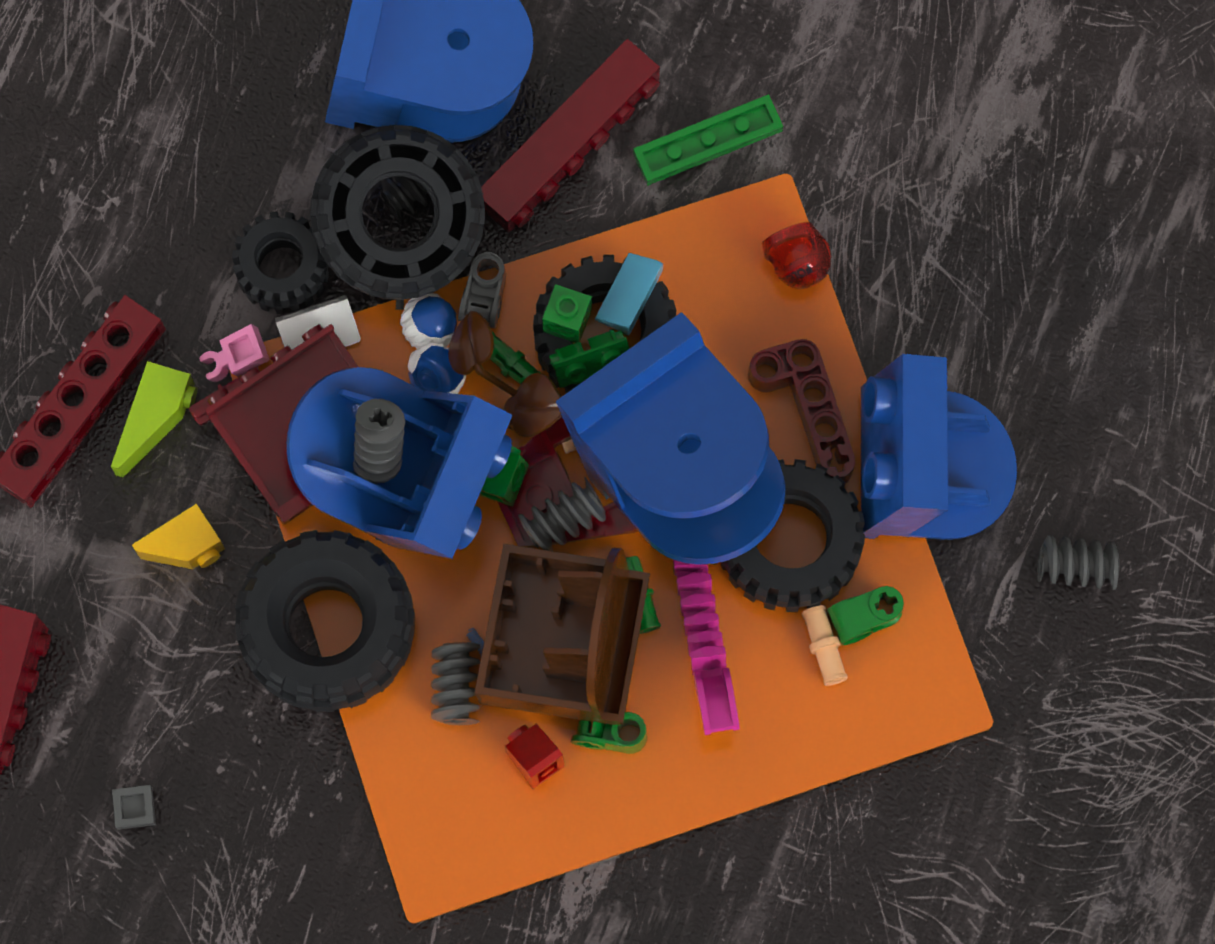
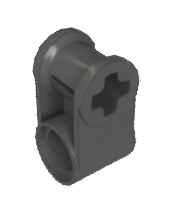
M484 252L478 254L473 259L467 285L460 303L458 321L461 322L470 311H476L486 319L490 328L496 329L506 281L505 266L497 254ZM493 266L499 272L494 279L484 280L478 275L479 271L483 267Z

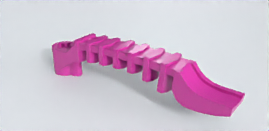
M673 560L674 575L677 576V592L681 598V615L684 616L685 636H687L688 654L691 656L692 675H694V685L698 697L704 734L710 735L712 732L731 729L733 731L740 730L731 674L726 664V650L723 647L722 632H719V616L715 613V595L711 593L712 578L711 574H708V564H688Z

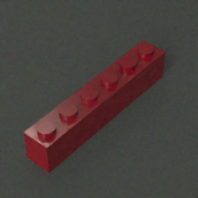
M626 39L481 186L485 213L508 233L516 226L519 228L523 227L533 216L534 211L532 209L541 200L547 202L559 189L558 183L565 175H574L585 161L583 157L592 148L598 150L603 146L610 136L608 132L617 122L620 125L624 124L635 110L633 106L642 97L648 99L660 85V66L629 39Z

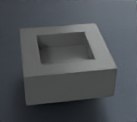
M151 785L112 789L115 828L117 830L156 825L153 787Z

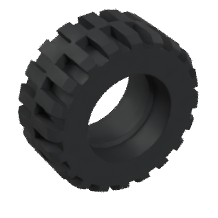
M603 255L602 262H593L592 256L582 258L581 266L576 268L570 263L561 269V277L559 279L552 277L546 284V293L539 296L536 304L537 311L533 321L535 350L538 353V361L542 370L549 373V378L553 381L556 388L559 387L549 355L555 354V349H560L573 343L543 332L542 318L554 286L557 284L592 296V304L603 302L623 263L614 262V255ZM663 281L656 283L638 318L641 324L640 341L676 316L677 310L674 300L669 299V290ZM580 383L565 386V392L568 393Z
M782 459L778 461L785 480L786 493L784 504H795L805 507L819 517L825 526L827 536L823 553L814 563L808 566L784 568L768 561L755 546L736 558L720 563L723 570H727L729 573V581L735 588L740 587L745 591L744 597L753 603L757 599L764 602V608L775 611L776 606L786 607V612H798L799 607L807 606L809 609L819 606L821 601L825 599L830 601L839 594L843 586H847L858 566L864 547L865 534L863 533V527L865 522L863 512L858 511V500L853 492L848 493L845 490L846 482L838 475L834 478L826 474L828 468L819 464L816 465L815 469L806 467V460L795 459L794 465H785Z

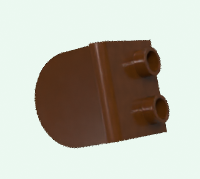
M503 544L474 693L479 703L597 723L623 724L650 573L629 570L624 551L621 548H612L607 559Z

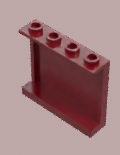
M321 324L316 325L302 335L305 342L293 350L289 345L282 348L270 357L273 362L262 371L258 367L251 369L239 378L241 385L229 393L224 388L207 400L210 406L205 409V414L283 526L313 506L296 485L288 464L286 442L293 412L303 395L317 381L333 372L359 367L335 334L332 324L324 329Z

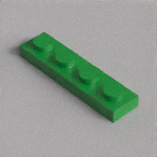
M768 94L633 148V155L648 186L783 131L784 126Z

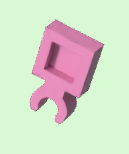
M252 324L219 340L222 351L218 353L208 351L199 358L200 362L206 365L216 361L214 371L206 374V378L212 382L223 380L229 370L231 374L240 376L248 372V370L270 360L259 329Z

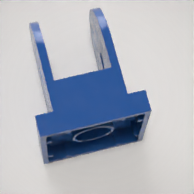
M352 0L325 123L354 129L355 122L375 127L389 125L413 126L429 130L443 137L448 142L471 140L489 132L502 122L510 112L531 62L533 32L529 17L522 3L519 0Z
M682 312L556 400V404L590 481L606 500L611 498L654 549L668 558L688 564H714L728 561L754 548L770 533L778 521L785 501V480L780 463L769 447V433L763 413L748 392L704 345L700 331Z

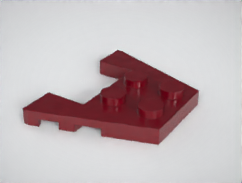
M563 417L519 448L521 450L520 455L529 464L528 470L514 506L498 502L518 546L536 547L518 517L519 514H523L531 521L533 519L531 507L536 506L543 513L546 512V498H549L558 505L560 503L558 491L562 490L569 497L573 496L572 482L556 451L557 446L572 439ZM612 502L604 506L605 521L601 522L592 515V529L588 530L579 523L580 535L577 538L570 535L567 531H565L566 543L630 534L638 530L617 505ZM552 539L553 545L558 544L554 539Z

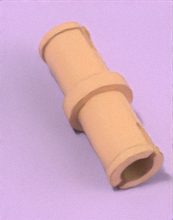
M819 605L803 611L802 617L805 620L812 642L809 648L811 654L816 655L824 686L844 682L848 676L845 673L838 651L840 641L837 636L833 635L826 607Z

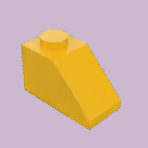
M197 504L132 544V547L142 560L188 569H195L199 565L201 568H205L213 564L220 558L221 555L219 553L225 549Z

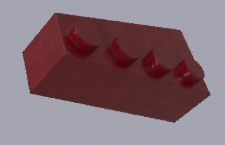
M1 604L0 775L4 766L9 767L15 753V744H12L16 729L21 730L25 723L27 708L24 707L28 692L33 693L37 686L39 671L36 670L39 657H44L47 654L51 641V635L47 634L49 629L36 614Z

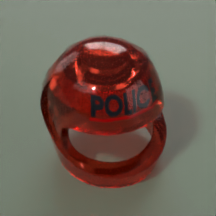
M803 222L782 229L761 243L765 259L772 263L777 277L789 287L808 289L816 286L827 276L831 268L832 254L830 246L811 222Z

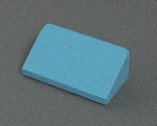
M628 253L595 320L617 331L621 330L622 333L629 336L663 271V263L651 258Z

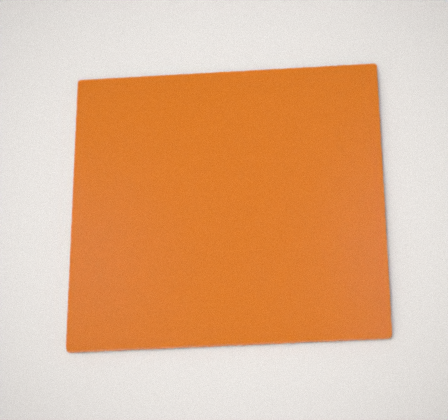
M781 174L504 264L506 281L502 294V305L496 329L491 328V330L515 352L520 350L524 353L527 362L549 377V373L542 370L538 361L533 330L534 315H536L537 311L536 304L540 294L546 293V284L552 277L559 279L561 277V269L570 263L574 268L581 266V259L592 256L593 262H602L603 255H614V262L623 263L628 253L662 262L663 271L657 283L663 281L668 288V297L670 300H674L676 316L682 312L700 331L704 345L758 404L768 428L769 447L777 459H783L785 465H794L795 459L806 460L805 466L815 469L816 463L791 387L788 386L771 392H761L752 387L748 376L751 359L757 352L798 339L812 341L820 351L855 456L852 476L845 483L844 488L848 493L853 492L858 500L857 508L861 512V386L866 383L867 378L791 175ZM809 262L808 264L813 271L806 273L804 277L798 275L800 279L795 274H792L797 281L794 280L790 285L788 283L792 281L791 277L786 279L787 282L781 278L783 275ZM806 264L800 268L806 270L808 267ZM494 267L481 271L478 275L484 280H491L497 276L499 271ZM799 271V274H800V275H803L804 272H803V271ZM469 276L451 281L449 284L433 292L449 302L455 310L456 328L460 323L458 321L459 308ZM404 299V307L410 299ZM396 300L353 313L361 341L345 348L359 367L387 372L411 384L408 374V361L410 354L417 349L411 347L410 342L405 340V336L402 334L403 327L400 325V319L404 310H396ZM603 302L592 304V311L580 341L584 351L590 349L588 338L613 329L595 320ZM639 319L629 336L623 333L624 337L627 338L629 349L640 341L641 324ZM281 336L263 342L269 359L276 352L284 348ZM797 354L792 358L793 362L800 367H807L812 363L810 357L805 354ZM270 359L257 367L262 371L273 362ZM490 359L482 363V367L487 372L515 390H518L520 384L511 377L505 378L500 373L501 369ZM763 364L756 369L757 373L764 378H770L776 374L775 369L771 365ZM475 369L466 375L464 385L459 394L476 396L504 410L506 401L512 397L478 375ZM231 374L232 380H235L236 378L240 377ZM564 387L557 388L561 396L566 394ZM815 388L804 392L805 398L811 402H819L824 398L822 392ZM821 423L815 427L816 432L822 437H831L835 434V430L830 424ZM507 429L505 435L511 438L512 446L518 449L534 437L520 436L515 430ZM563 444L556 447V451L572 483L575 482L582 489L586 488L585 476L598 495L603 507L613 502L611 498L606 500L590 481L577 450L566 454ZM835 447L831 450L832 461L830 467H836L838 472H842L844 464H838L834 454ZM482 496L478 497L475 506L479 507L482 512L479 530L466 548L456 549L453 559L393 547L376 540L375 536L320 511L314 505L284 526L277 517L285 542L300 536V533L317 530V532H334V530L351 533L352 536L364 541L368 540L380 548L394 562L404 577L412 597L415 628L411 651L405 665L402 666L394 681L383 692H378L369 698L366 703L356 707L339 709L408 922L412 924L987 731L993 725L991 713L926 538L879 535L875 539L865 538L858 566L847 586H843L839 594L830 601L828 599L821 601L820 605L826 607L833 635L837 637L838 635L827 611L832 605L884 586L893 587L898 590L904 602L901 618L893 626L877 631L849 645L842 646L840 642L838 651L848 678L844 682L831 686H824L816 655L811 654L809 648L812 642L805 620L802 617L803 611L808 609L807 606L799 607L798 612H786V607L776 606L775 611L764 608V602L756 599L753 603L744 597L745 591L740 587L735 588L729 581V573L727 570H723L721 563L708 564V574H711L712 578L711 593L715 595V613L719 616V632H722L723 647L726 650V664L731 674L740 730H724L712 732L710 735L704 734L698 697L694 685V675H692L691 656L688 654L687 636H685L684 616L681 615V598L677 592V576L674 575L673 559L654 549L639 531L630 534L568 542L563 546L554 544V552L607 559L612 548H621L626 558L638 556L643 571L650 573L648 588L654 591L651 597L661 627L648 633L639 634L625 712L639 715L644 720L647 729V742L641 751L627 754L606 749H589L572 744L571 738L577 733L578 719L483 705L479 703L476 696L470 697L469 702L480 705V710L469 713V717L479 720V723L472 725H448L431 719V712L440 708L431 703V696L440 693L431 687V681L440 677L431 671V666L440 662L432 658V650L446 643H471L470 639H468L469 636H466L471 632L468 631L471 628H475L478 635H480L479 637L485 641L503 544L518 546L497 501ZM784 504L775 526L756 547L768 561L784 568L805 567L814 563L823 553L827 539L826 529L819 517L809 509L795 504ZM323 590L303 599L322 657L339 654L348 649L357 640L362 629V613L358 604L351 596L337 590ZM885 599L880 600L877 610L884 609L887 614H891L894 603L887 604ZM478 650L469 652V656L480 659L481 662L482 656ZM480 664L469 667V671L478 674ZM477 680L470 682L469 687L476 688ZM537 723L562 752L564 767L532 789L506 753L505 745L510 743L507 737L523 725L531 728ZM626 725L620 730L619 737L624 741H633L639 736L640 729L634 725Z

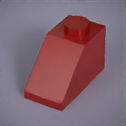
M537 723L531 728L523 725L507 737L510 743L505 745L506 753L532 789L564 767L562 752Z

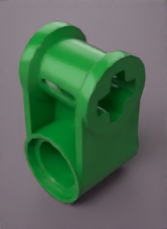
M884 586L860 596L842 600L829 607L827 611L841 645L844 646L858 642L877 631L896 624L901 618L904 602L898 590L893 587ZM885 599L887 604L894 603L891 614H887L884 609L877 610L880 600Z
M625 712L623 724L613 725L593 722L591 733V721L579 720L577 733L571 738V743L580 747L634 754L641 751L646 745L647 729L644 720L639 715ZM626 725H634L640 729V734L633 741H624L619 737L620 730Z

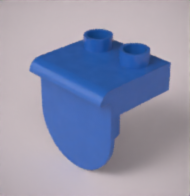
M902 354L875 376H870L866 383L861 386V512H863L865 522L863 527L865 538L875 539L879 535L944 540L961 539L981 532L1003 514L1012 498L1017 479V463L1012 442L1002 423L988 408L966 395L947 391V358Z
M364 367L342 369L317 381L297 404L287 432L288 464L293 479L301 493L320 511L375 536L376 540L393 547L453 559L456 549L466 548L479 530L482 512L475 504L486 477L493 478L499 474L509 458L512 441L509 436L505 435L512 414L473 395L424 391L381 370ZM371 399H385L399 406L405 418L401 470L395 478L378 484L371 483L357 476L353 468L354 434L356 431L355 415L358 408L364 402Z

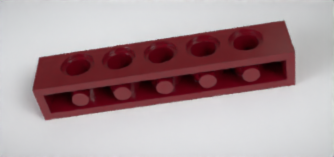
M126 295L123 296L119 303L115 301L109 306L103 317L105 321L98 331H92L87 335L81 345L82 352L74 362L69 361L65 364L58 376L60 381L51 392L48 390L39 398L35 407L37 411L29 421L25 420L17 427L13 434L14 441L6 452L0 451V488L29 508L33 507L166 330L160 318ZM120 333L129 335V339L124 345H111L115 335ZM104 363L107 365L103 374L99 376L89 375V370L94 364ZM76 392L84 394V398L79 405H66L67 398L71 394ZM52 422L61 424V429L56 435L51 437L43 435L44 429L48 424ZM30 452L38 453V459L34 465L29 467L21 466V459L25 454Z

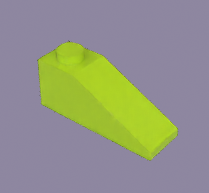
M147 361L111 464V468L116 476L123 478L183 419L186 408L189 409L195 403L198 388L194 387L195 383L191 374Z

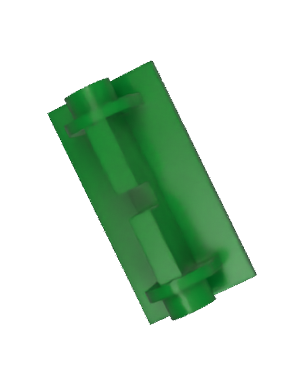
M611 329L603 334L588 338L590 349L587 351L583 350L580 342L555 349V354L549 355L553 370L556 372L559 387L577 384L588 379L629 350L627 338L624 337L622 331L614 332Z

